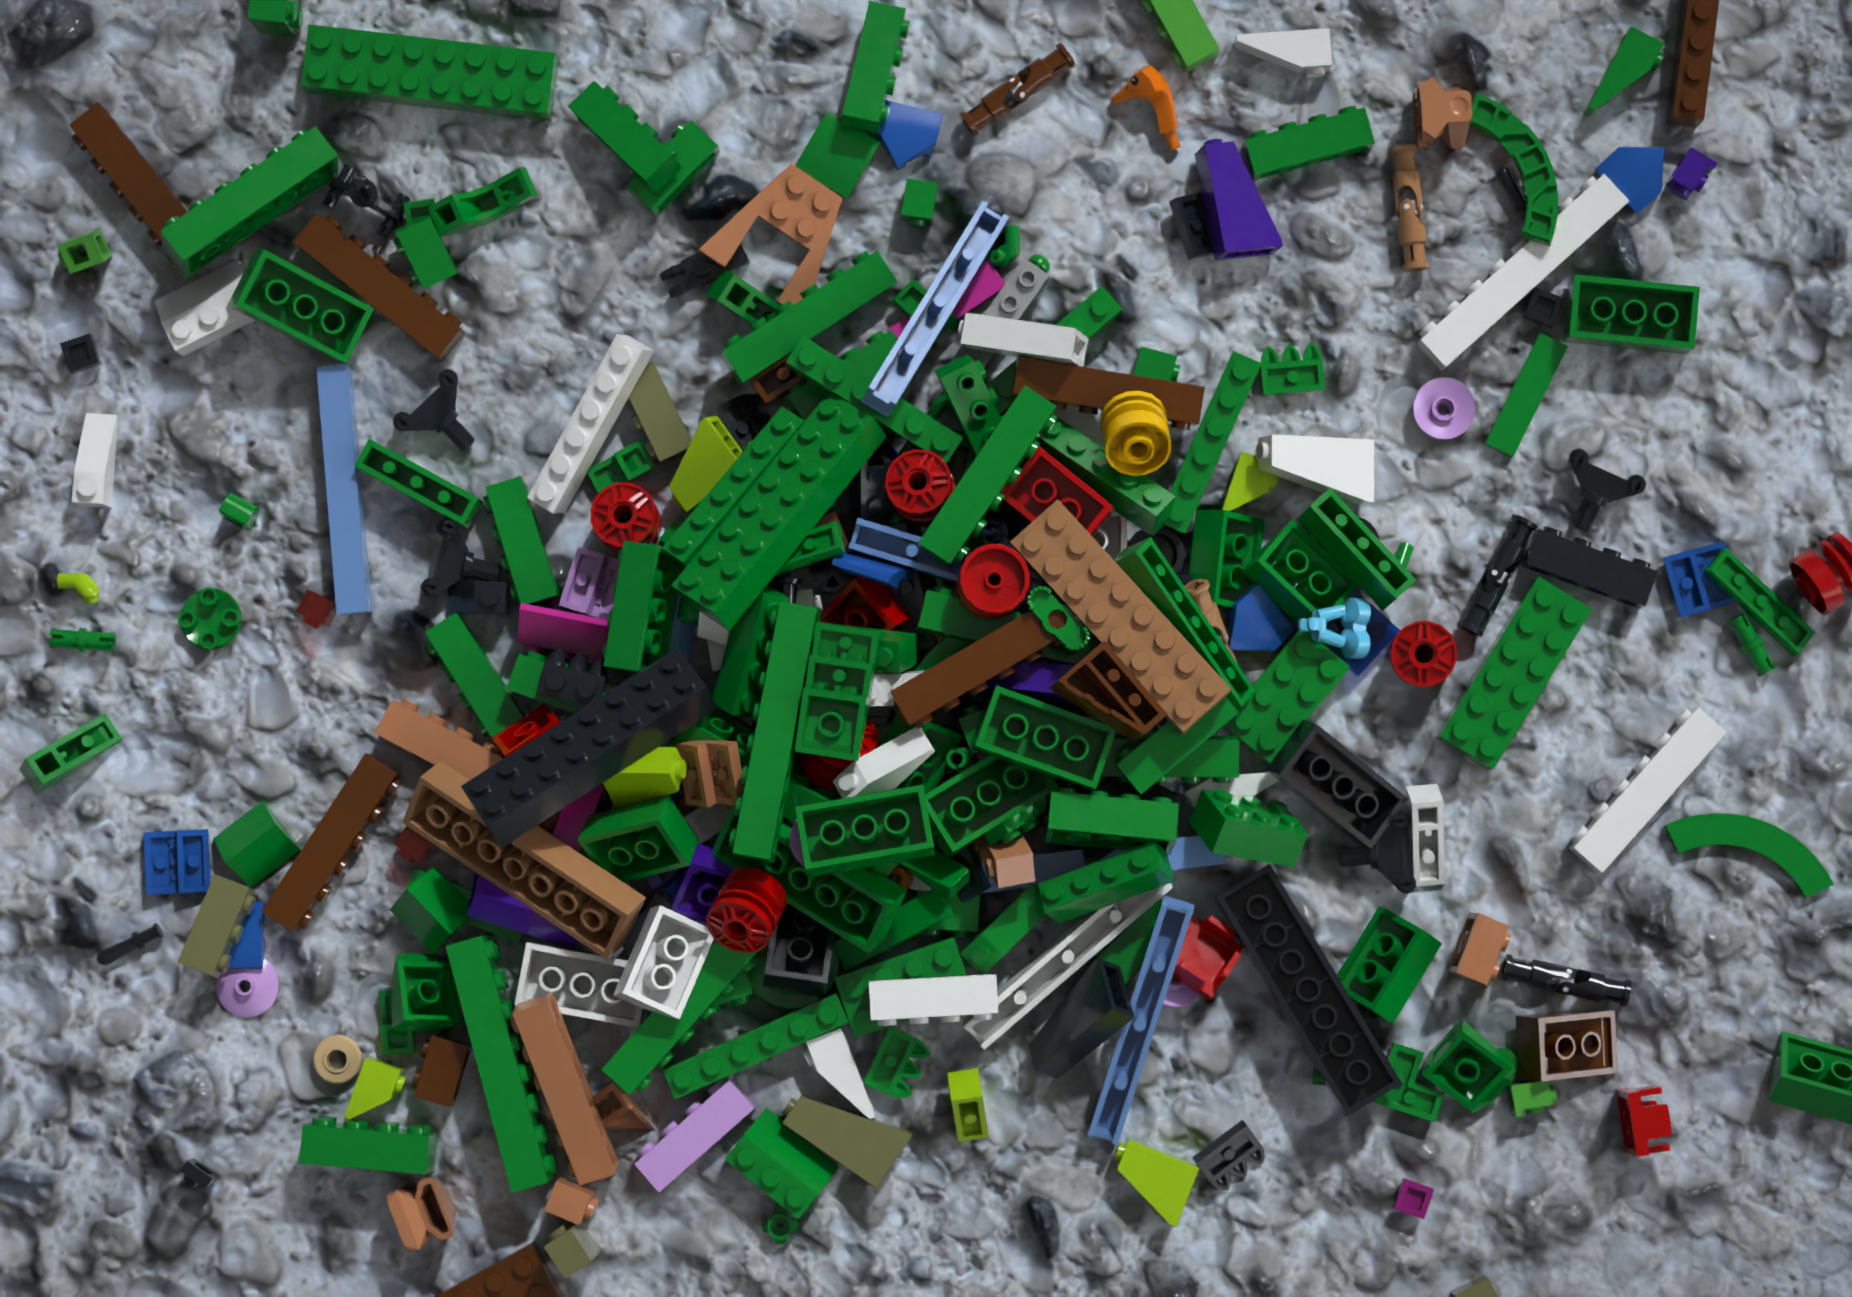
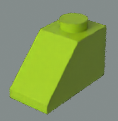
M1241 451L1221 510L1233 512L1265 496L1269 489L1275 490L1279 477L1259 470L1256 456Z
M372 1056L366 1057L344 1118L353 1119L395 1099L396 1094L401 1095L407 1082V1077L403 1076L405 1068Z
M979 1069L948 1072L958 1142L989 1138Z

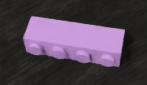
M732 1078L726 1083L720 1079L708 1090L711 1097L703 1104L699 1100L695 1101L684 1111L687 1115L686 1119L679 1125L675 1121L670 1123L660 1132L664 1137L655 1146L650 1141L636 1153L640 1159L634 1165L658 1192L662 1191L755 1109L756 1106Z

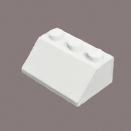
M239 260L231 262L155 300L161 324L174 350L180 355L185 356L255 321L227 306L244 273Z
M661 905L650 908L613 995L641 1008L680 1019L714 939L707 927Z

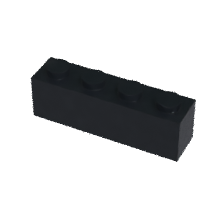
M1545 526L1544 530L1538 529L1534 532L1522 567L1638 609L1646 607L1658 571L1650 569L1651 564L1637 558H1633L1632 562L1620 558L1622 553L1610 548H1603V551L1591 547L1592 543L1578 537H1574L1573 541L1561 537V531Z

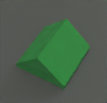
M264 800L213 838L225 863L250 888H253L301 850Z
M436 866L408 887L389 909L432 955L472 918L466 916L469 900Z

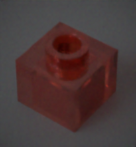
M307 589L296 612L304 615L301 620L302 622L316 629L321 624L330 627L336 615V603Z
M408 826L404 828L394 842V845L400 848L398 854L412 864L415 860L424 862L435 847V844Z

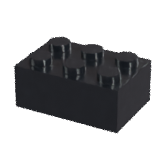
M786 903L784 911L770 936L763 986L825 995L835 932Z

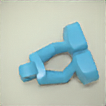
M1350 597L1347 598L1343 605L1316 609L1312 612L1311 618L1299 619L1298 630L1311 632L1314 641L1339 647L1345 658L1362 659L1367 656L1370 649V637L1366 632V625L1371 616L1370 604L1366 599ZM1340 618L1341 626L1344 627L1340 635L1326 629L1328 621Z

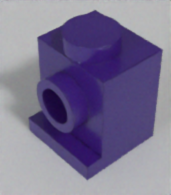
M1691 147L1683 155L1666 185L1672 188L1671 192L1675 196L1687 200L1694 190L1698 193L1700 192L1709 177L1704 173L1709 174L1718 163Z

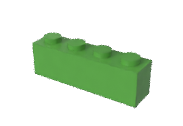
M1139 0L1146 14L1152 13L1157 23L1154 24L1156 33L1161 41L1167 40L1172 49L1169 51V55L1177 68L1181 66L1183 71L1187 73L1218 56L1220 48L1193 0Z

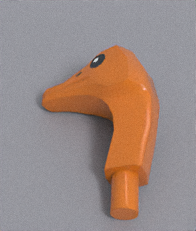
M1152 65L1143 66L1133 74L1119 92L1111 97L1112 104L1115 105L1136 98L1149 101L1154 107L1160 135H1164L1169 151L1180 148L1181 146L1175 131L1179 127L1171 88L1163 75Z

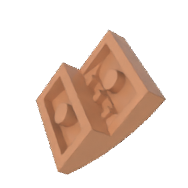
M703 740L677 743L676 748L682 760H685L687 767L686 776L682 779L686 804L701 807H710L714 804L736 806L738 797H743L745 785L741 784L742 767L737 742Z

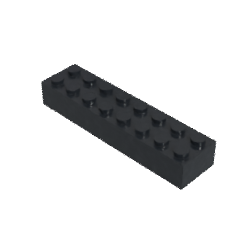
M675 648L463 784L461 788L499 846L503 848L718 708L706 684L678 648Z
M1268 864L1217 894L1214 900L1231 928L1236 932L1235 935L1344 1117L1349 1116L1401 1085V1080L1271 865Z

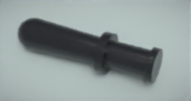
M1501 166L1496 171V178L1515 205L1513 208L1515 213L1519 212L1525 221L1526 199L1511 170L1508 167Z
M155 923L152 927L141 933L137 931L132 933V937L100 951L97 955L98 963L106 966L137 948L139 950L144 949L146 943L158 937H163L162 929Z

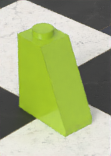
M718 416L706 417L700 422L669 485L673 493V500L686 512L693 511L699 505L698 502L704 499L743 453Z
M658 747L603 782V785L616 808L669 795L679 791L681 779H684L686 776V762L682 760L676 747Z
M1127 1137L1125 1144L1119 1142L1113 1160L1117 1161V1170L1171 1226L1177 1227L1199 1167Z

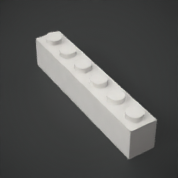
M617 334L527 496L528 499L551 513L566 512L654 353L652 349L628 335Z
M1699 707L1692 708L1690 711L1686 708L1674 720L1677 726L1670 734L1664 732L1653 744L1656 750L1649 758L1644 755L1632 768L1635 771L1634 775L1628 781L1625 778L1622 779L1612 790L1615 796L1608 804L1602 802L1593 811L1591 816L1594 820L1587 827L1584 825L1579 827L1570 839L1573 843L1569 849L1596 873H1603L1727 733Z

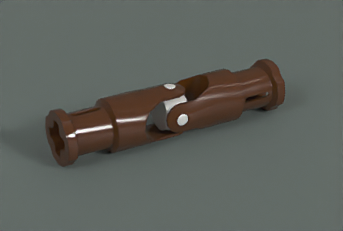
M1059 43L1056 45V50L1043 59L1038 58L1019 71L1016 76L1009 78L980 99L981 103L966 113L964 111L961 112L959 116L969 132L975 137L978 135V130L992 120L996 122L1026 101L1028 97L1052 83L1054 77L1067 67L1073 68L1075 62L1063 44ZM1008 92L1014 97L1011 100L1004 101Z

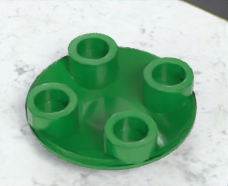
M210 587L191 595L178 615V623L186 639L192 645L204 650L220 649L232 642L240 630L242 620L241 610L237 601L229 593Z

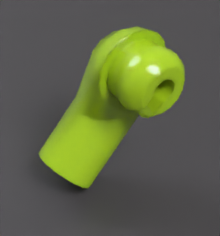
M58 574L57 585L59 589H76L82 596V601L87 605L98 602L99 586L88 574Z

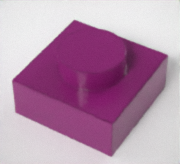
M1403 1178L1393 1208L1424 1219L1434 1189Z

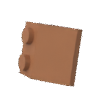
M1469 912L1448 971L1483 985H1488L1489 980L1494 981L1500 968V964L1496 962L1500 950L1505 952L1511 938V934L1507 933L1509 926L1483 914Z

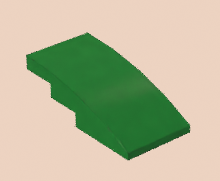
M816 622L812 654L809 656L806 686L802 692L795 752L859 761L870 705L881 631Z

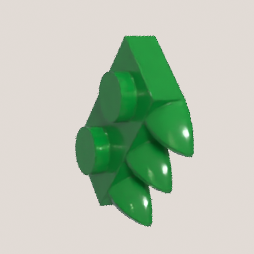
M1312 342L1307 345L1303 354V360H1301L1298 351L1291 344L1285 348L1282 362L1279 361V357L1270 346H1267L1260 361L1262 363L1260 367L1262 397L1325 390L1322 355L1317 346Z
M1045 796L1020 812H1016L985 833L984 837L991 846L1000 840L1006 844L1020 835L1019 829L1026 833L1039 825L1040 822L1037 818L1048 811L1046 809L1047 797Z
M889 1026L864 1080V1084L892 1097L905 1098L911 1096V1089L900 1077L916 1078L921 1075L918 1066L909 1058L921 1059L930 1056L928 1048L918 1038Z

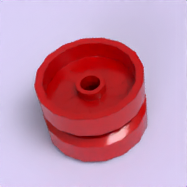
M987 544L976 548L966 557L956 578V592L961 604L970 614L984 620H998L1009 616L1020 606L1030 586V572L1024 558L1016 550L1003 544ZM990 577L995 578V584H997L996 586H993L988 582V579Z

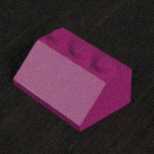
M520 604L517 643L525 645L524 651L542 654L543 649L555 651L560 648L565 659L571 660L574 655L579 653L586 657L585 661L589 664L595 663L600 658L604 660L603 648L608 641L609 634L608 620L529 604Z

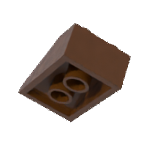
M1615 1010L1553 1012L1515 1016L1519 1079L1543 1082L1618 1073Z

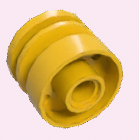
M1126 391L1114 396L1105 404L1101 413V430L1104 439L1105 456L1111 467L1126 475L1140 476L1157 471L1167 462L1171 453V438L1166 410L1158 398L1143 391Z

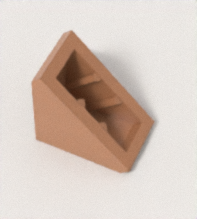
M615 1082L593 1095L605 1128L655 1130L633 1095L627 1094Z

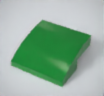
M828 111L795 166L843 197L849 198L882 142L862 130L842 126V118Z

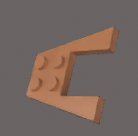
M790 164L702 245L698 252L722 268H725L758 217L808 251L776 301L779 305H783L790 300L792 305L803 299L800 293L816 283L843 198L793 164Z

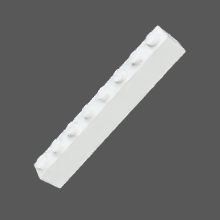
M1605 174L1597 180L1592 176L1579 188L1582 194L1578 198L1573 200L1569 197L1558 207L1560 214L1557 218L1551 247L1531 240L1528 242L1523 238L1510 250L1514 255L1506 263L1500 259L1488 270L1491 276L1484 283L1478 279L1465 291L1468 297L1459 304L1456 300L1452 302L1442 312L1445 318L1436 325L1432 321L1419 333L1423 338L1417 345L1441 371L1629 202L1627 197Z

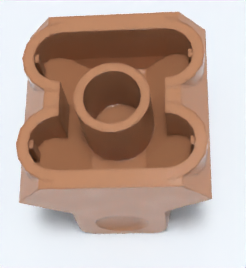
M1433 77L1427 81H1418L1417 88H1413L1412 96L1414 141L1417 148H1423L1428 151L1438 141L1440 136L1449 148H1463L1472 119L1471 94L1458 87H1449L1445 91Z
M428 1177L419 1181L417 1191L405 1185L387 1194L390 1212L403 1245L409 1253L420 1250L429 1244L432 1234L440 1240L453 1236L456 1208L448 1189L433 1178Z

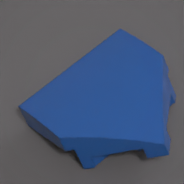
M886 100L885 105L890 106L886 124L880 123L877 140L882 142L881 145H883L892 158V164L898 171L906 167V163L922 155H931L932 147L936 146L943 114Z
M1618 147L1595 169L1601 176L1605 174L1629 200L1627 204L1638 214L1662 192L1665 147Z
M1252 584L1232 605V610H1226V616L1229 618L1228 646L1231 650L1275 651L1296 630L1259 584Z

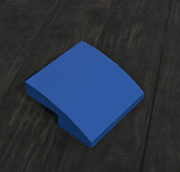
M1724 541L1663 557L1680 618L1735 603L1703 573L1720 550L1726 548Z
M846 551L845 554L836 556L831 564L840 571L898 589L900 581L911 583L915 573L913 570L853 551Z
M208 829L143 832L145 895L207 892L210 885Z
M256 902L252 912L249 915H245L241 924L244 927V931L240 941L237 944H233L229 955L232 956L228 969H263L265 913L261 911L265 906L264 902Z

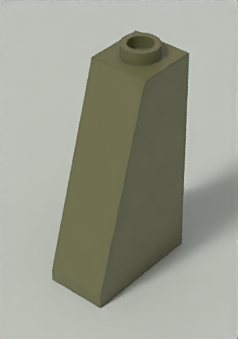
M801 1095L798 1101L791 1098L782 1112L786 1116L783 1124L875 1188H877L912 1136V1133L907 1129L874 1118L869 1119L864 1115Z

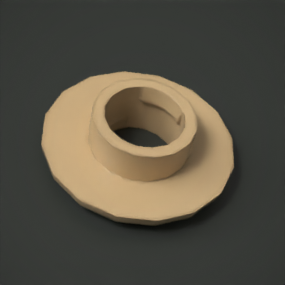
M331 1035L323 1039L316 1046L313 1054V1066L317 1075L325 1082L334 1085L345 1084L353 1080L359 1073L362 1066V1052L358 1044L350 1037ZM340 1050L345 1053L347 1062L343 1068L336 1069L331 1066L329 1057L333 1051Z

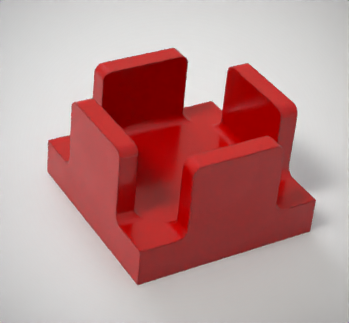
M1192 914L1172 977L1210 1001L1219 986L1227 979L1241 956L1240 952L1243 947L1232 940L1236 932L1211 915L1203 921Z
M1653 1085L1639 1088L1615 1089L1625 1152L1640 1157L1648 1156L1650 1153L1671 1151L1670 1144L1666 1142L1648 1144L1649 1139L1672 1135L1668 1105H1657V1102L1654 1100L1641 1101V1096L1662 1094V1087Z

